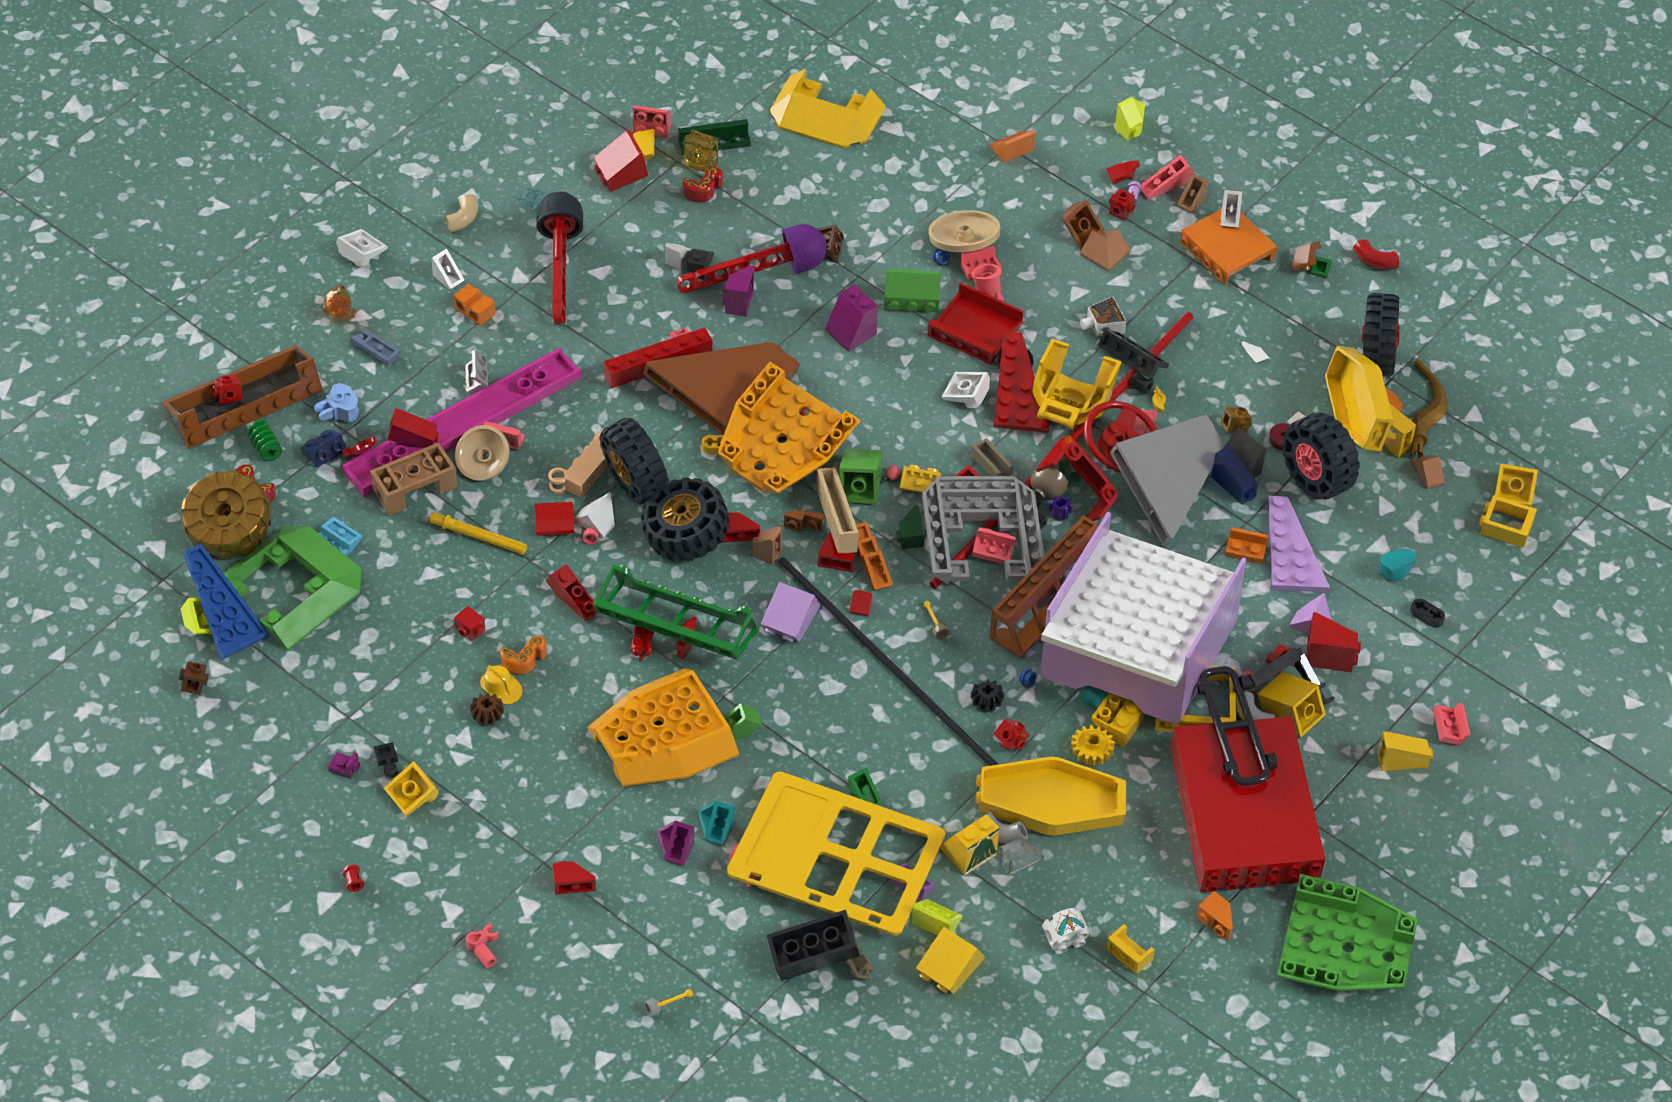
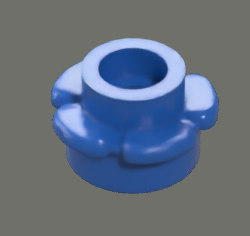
M939 248L935 250L933 261L937 265L942 266L949 262L950 254L948 251Z
M1026 669L1021 672L1019 681L1023 687H1032L1036 682L1037 675L1035 672H1032V669Z

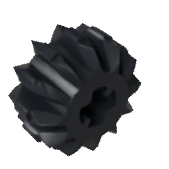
M989 679L986 682L980 680L978 684H974L970 695L973 706H978V710L985 709L986 713L989 709L995 711L997 707H1001L1004 699L1002 685H997L996 680L990 682Z

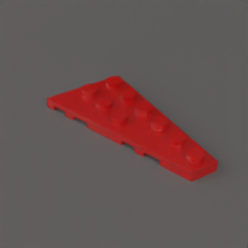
M1004 331L993 427L1049 433L1047 419L1043 418L1041 420L1037 418L1040 406H1038L1033 394L1035 376L1023 334L1019 332Z

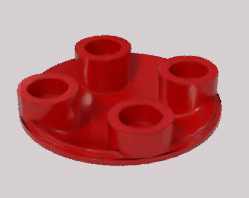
M375 436L361 440L356 443L357 445L342 450L343 457L359 456L369 451L378 440H376Z

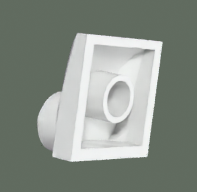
M362 229L338 237L336 242L339 253L359 267L368 265L370 258L384 252L388 248V246Z
M955 372L942 395V399L963 402L967 408H977L984 400L990 388L988 372Z

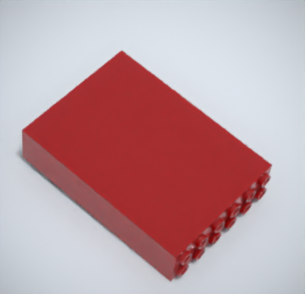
M1292 716L1254 720L1265 755L1275 753L1278 766L1277 769L1270 770V777L1266 782L1249 786L1237 784L1233 781L1230 774H1224L1223 762H1226L1214 723L1174 727L1170 752L1200 892H1214L1224 889L1235 890L1245 887L1255 888L1257 886L1272 887L1278 884L1293 885L1298 883L1300 874L1321 879L1326 858ZM1248 728L1226 730L1225 734L1234 761L1237 762L1239 775L1244 778L1260 776L1262 769Z

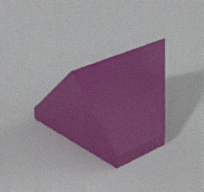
M675 820L657 830L665 856L664 860L684 865L695 843V826Z

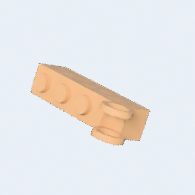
M600 433L594 436L589 446H585L582 454L574 459L572 466L568 470L563 468H553L548 474L550 481L549 489L552 493L562 494L568 491L582 498L607 469L608 464L600 446ZM556 472H561L564 474V478H552V475ZM553 484H565L564 488L559 490L552 487Z

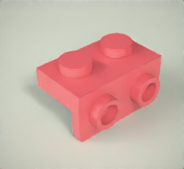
M994 246L964 252L960 255L961 269L968 280L973 279L972 271L981 265L993 264L999 266L1002 270V266L995 256Z
M979 528L971 556L1004 565L1005 560L1011 559L1016 537L987 528Z
M1458 703L1454 708L1437 704L1433 708L1439 740L1458 746L1461 745L1470 736L1464 704Z

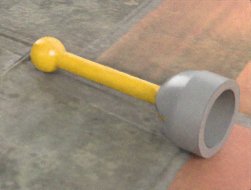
M687 989L685 993L662 1002L656 999L647 1000L644 1002L646 1013L649 1017H653L661 1012L662 1006L684 997H692L693 991Z

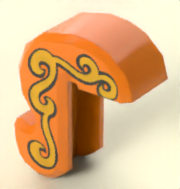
M539 635L532 636L519 654L504 646L500 649L502 666L507 668L510 673L518 675L527 674L532 671L536 666L535 658L538 657L542 660L547 655L546 640Z

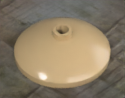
M481 425L471 428L463 434L456 446L455 461L458 469L463 475L475 481H486L496 477L502 472L508 462L510 454L508 441L501 431L492 426Z

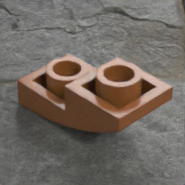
M812 511L785 512L784 527L802 532L804 527L823 531L825 527V514Z

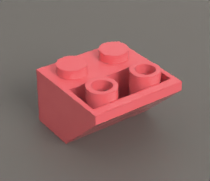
M633 106V133L654 129V136L668 138L672 125V111Z

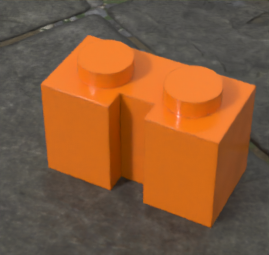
M470 284L453 295L454 308L479 326L496 315L494 300L486 295L482 296L481 291Z

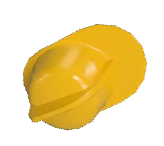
M489 665L480 680L483 690L489 692L490 696L496 694L498 698H501L503 704H513L522 696L521 684L503 666Z

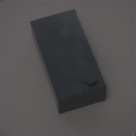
M846 910L767 935L775 969L781 981L861 956L852 923Z

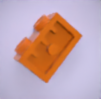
M1231 528L1225 556L1240 560L1246 558V561L1262 564L1268 535Z

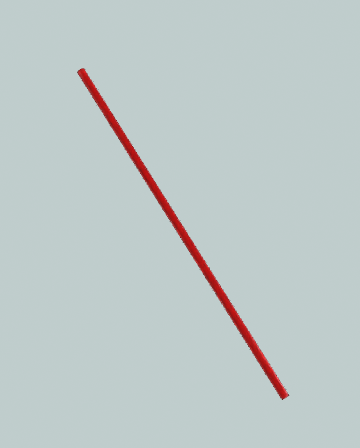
M1186 312L1150 352L1158 356L1194 318L1193 314ZM1133 368L1113 389L1109 401H1115L1130 386V380L1137 370ZM1085 422L1081 423L1069 436L1074 437L1077 441L1084 434ZM1032 475L1024 483L1030 489H1032ZM998 520L987 521L982 528L993 530L998 525ZM976 534L951 560H964L973 551ZM934 577L929 582L933 589H937L943 583L937 577Z

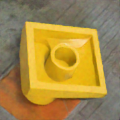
M1501 463L1495 496L1532 507L1538 470Z
M414 761L384 787V790L406 816L424 803L434 801L439 791L427 774Z

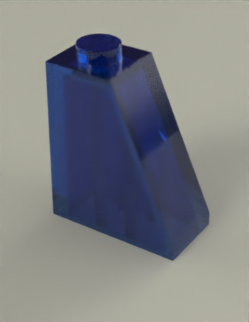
M1227 445L1215 453L1211 478L1242 505L1247 501H1252L1257 495L1258 483L1234 449Z

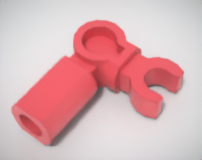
M492 924L486 925L483 931L470 932L466 936V948L474 952L487 969L497 962L496 956L486 945L487 941L498 939V931L489 933L493 929Z

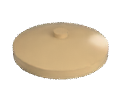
M981 211L952 212L937 218L929 227L930 242L935 247L949 252L980 250L993 244L1000 236V223L997 218Z

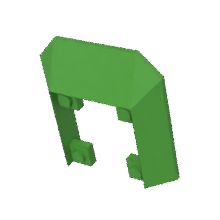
M310 526L281 527L223 573L241 597L250 592L249 587L242 581L268 561L280 568L294 557L316 575L304 585V589L311 595L285 617L276 609H273L260 620L263 627L274 635L275 641L287 651L361 592V568Z

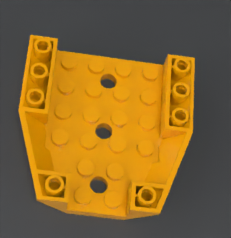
M769 362L736 401L719 447L718 455L733 473L762 492L778 494L827 463L861 420L846 410L843 414L835 411L786 379L785 371ZM803 409H806L810 412L806 416H802L799 414V412ZM783 436L787 438V441L779 443L777 439ZM757 464L765 466L763 470H756L754 467Z
M686 668L631 690L587 727L594 741L602 743L614 762V773L622 786L688 778L739 756L737 745L727 721L694 670ZM696 706L699 707V709L696 711H692L689 709V707ZM655 721L663 722L660 726H656L653 723ZM620 736H625L628 739L625 741H620L617 738Z

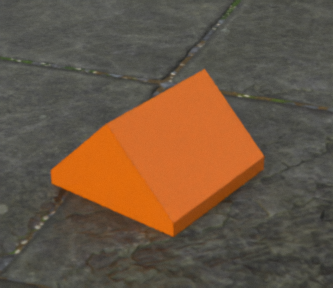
M1035 130L1020 131L990 143V145L1002 161L1007 162L1034 151Z

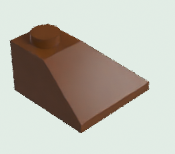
M1087 200L1073 203L1063 212L1062 220L1080 250L1085 245L1092 230L1104 231L1103 226Z

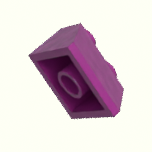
M750 265L729 275L727 283L724 282L722 293H725V295L723 296L722 305L725 306L726 314L747 317L754 292V266Z

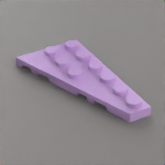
M1269 496L1268 515L1272 590L1329 592L1330 586L1289 498L1285 496Z

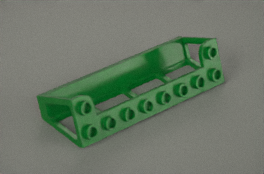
M612 565L593 603L597 613L735 660L740 657L759 630V625L753 611L746 606L738 607L736 611L733 609L726 610L715 603H705L698 597L690 598L680 591L672 592L662 585L655 586L647 580L641 579L640 581L634 579L630 569L624 565ZM613 575H615L618 581L617 585L606 599L602 600ZM622 587H628L649 594L637 611L611 603ZM658 597L684 607L674 621L670 623L644 614V611L654 598ZM690 609L719 618L707 635L678 625ZM724 621L742 626L734 644L713 637ZM746 628L752 629L745 638V640L742 642V644L739 646V643L744 635Z

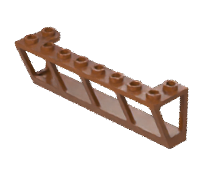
M1083 515L992 610L989 639L1019 658L1024 656L1041 638L1045 630L1047 608L1061 588L1059 577L1079 559L1099 524ZM1054 584L1056 593L1038 611L1037 600ZM1031 608L1034 617L1017 633L1014 625ZM997 620L1005 624L1008 629H997Z

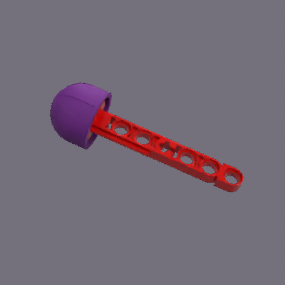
M799 224L782 229L783 244L709 266L694 273L683 274L677 278L676 284L682 293L727 281L729 275L750 266V262L754 259L758 260V263L754 266V273L790 262L795 274L816 268L825 257V238L817 228L811 225ZM775 254L776 256L773 260H767L769 255ZM717 271H724L723 275L715 276ZM706 275L707 278L705 281H698V278L700 276ZM683 281H690L688 286H681Z

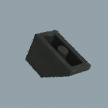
M697 248L691 249L687 260V273H694L697 270L709 267L714 252ZM702 275L698 279L705 280L706 275Z

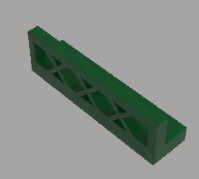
M747 119L678 128V142L682 155L751 146ZM745 137L746 141H738L736 139ZM720 140H727L728 142L725 143V144H722V143H720L719 141H720ZM703 142L711 143L709 146L702 145ZM691 144L693 148L685 149L684 145Z

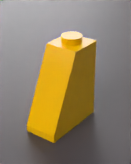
M1383 732L1378 751L1381 771L1428 768L1430 759H1433V750L1431 747L1429 748L1426 739Z

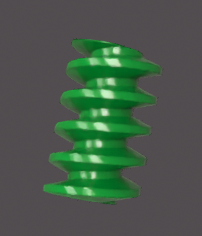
M261 419L249 426L247 434L254 448H256L259 457L264 461L277 459L283 450L268 422Z

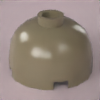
M1048 468L1040 472L1034 470L1032 474L1031 486L1035 495L1040 499L1053 500V498H1059L1069 488L1067 487L1069 484L1068 480L1058 469L1053 471Z

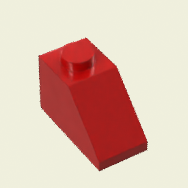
M728 512L730 517L727 533L724 534L725 537L722 543L753 541L755 537L759 536L760 525L740 512Z
M574 861L553 863L555 895L596 891L595 876Z

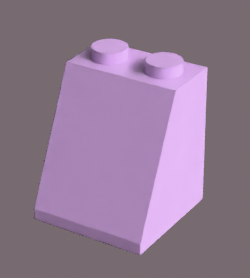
M779 582L761 625L765 629L764 632L775 636V634H779L782 636V639L792 643L793 640L800 642L819 610L820 604L815 595Z

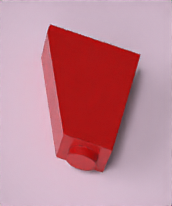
M395 408L390 421L387 440L429 447L434 442L437 443L439 432L436 431L437 424Z

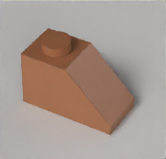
M778 526L761 531L759 536L755 537L751 543L752 556L773 565L782 552V527Z

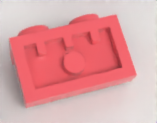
M484 422L483 425L492 426L504 434L509 448L520 449L525 438L521 430L498 425L497 423Z

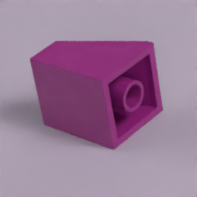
M854 284L840 293L825 331L849 352L877 335L878 305Z

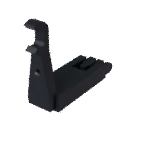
M1300 647L1298 649H1291L1249 676L1251 689L1247 692H1250L1294 663L1293 666L1304 680L1318 684L1323 704H1329L1335 699L1333 696L1328 699L1325 698L1321 688L1325 687L1326 683L1320 684Z

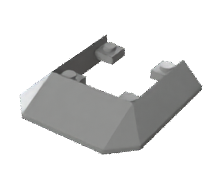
M939 476L922 492L932 575L949 585V581H969L970 578L968 560H950L947 533L962 532V521L998 520L999 532H1016L1020 560H1005L1006 580H1022L1044 557L1035 492L1014 476Z

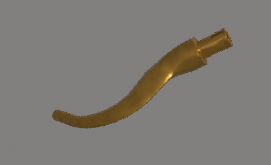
M1418 359L1414 365L1430 380L1434 393L1432 403L1418 411L1412 419V422L1416 424L1411 455L1415 457L1417 452V458H1421L1423 456V446L1427 443L1428 431L1430 427L1445 415L1448 401L1440 381Z

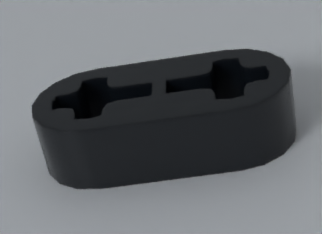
M1415 599L1412 602L1410 612L1414 617L1434 628L1443 625L1445 613L1441 609L1424 599Z

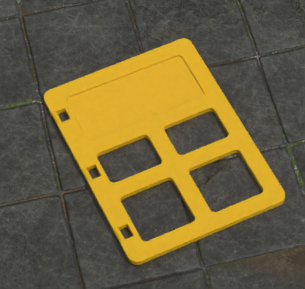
M776 772L772 776L727 867V874L735 880L758 886V888L803 904L812 905L831 914L846 910L851 921L897 936L902 933L913 906L945 839V830L939 826L784 772ZM842 809L871 819L857 849H850L827 840ZM889 824L928 839L913 870L871 855L884 825ZM819 855H826L849 864L834 896L805 886ZM864 870L907 885L893 916H886L849 902ZM752 874L761 877V880L757 881L749 877ZM810 895L820 898V902L810 900ZM869 917H873V918L879 919V920H881V921H880V923L878 924V923L869 921Z

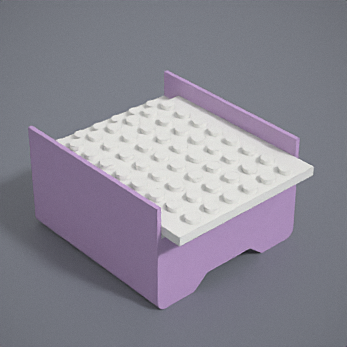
M1107 512L1047 608L1045 630L1041 637V640L1044 641L1041 674L1048 680L1074 689L1089 685L1132 700L1144 714L1178 724L1197 693V684L1200 683L1201 673L1205 669L1211 668L1237 622L1246 558H1242L1235 572H1231L1109 530L1111 513Z

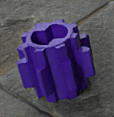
M1061 496L1053 498L1052 504H1049L1048 511H1051L1053 519L1065 521L1068 519L1069 514H1072L1073 507L1070 506V500Z

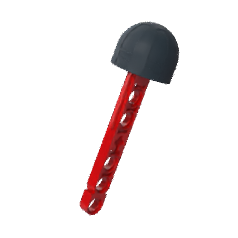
M560 191L550 193L541 200L537 210L536 222L538 232L546 238L553 239L552 314L555 325L566 323V240L578 236L583 230V209L580 202L571 194Z

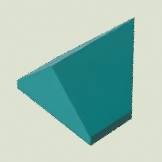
M716 800L699 809L698 814L705 840L725 845L735 824V806Z

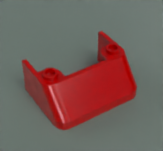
M1065 436L1057 442L1035 470L1040 472L1053 467L1064 456L1100 498L1086 515L1092 521L1100 520L1116 501L1117 491L1109 478L1072 436Z

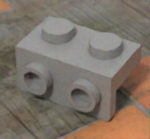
M477 350L472 351V361L465 364L466 392L469 395H473L488 386V360L484 354Z

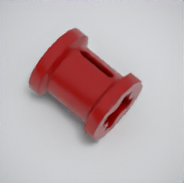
M346 866L342 870V874L347 881V891H360L365 884L360 877L359 866Z

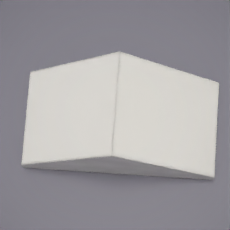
M1224 190L1221 226L1239 227L1241 191Z
M666 243L665 264L681 271L687 264L691 249L680 244Z
M447 249L431 258L433 276L448 289H452L464 281L462 274Z

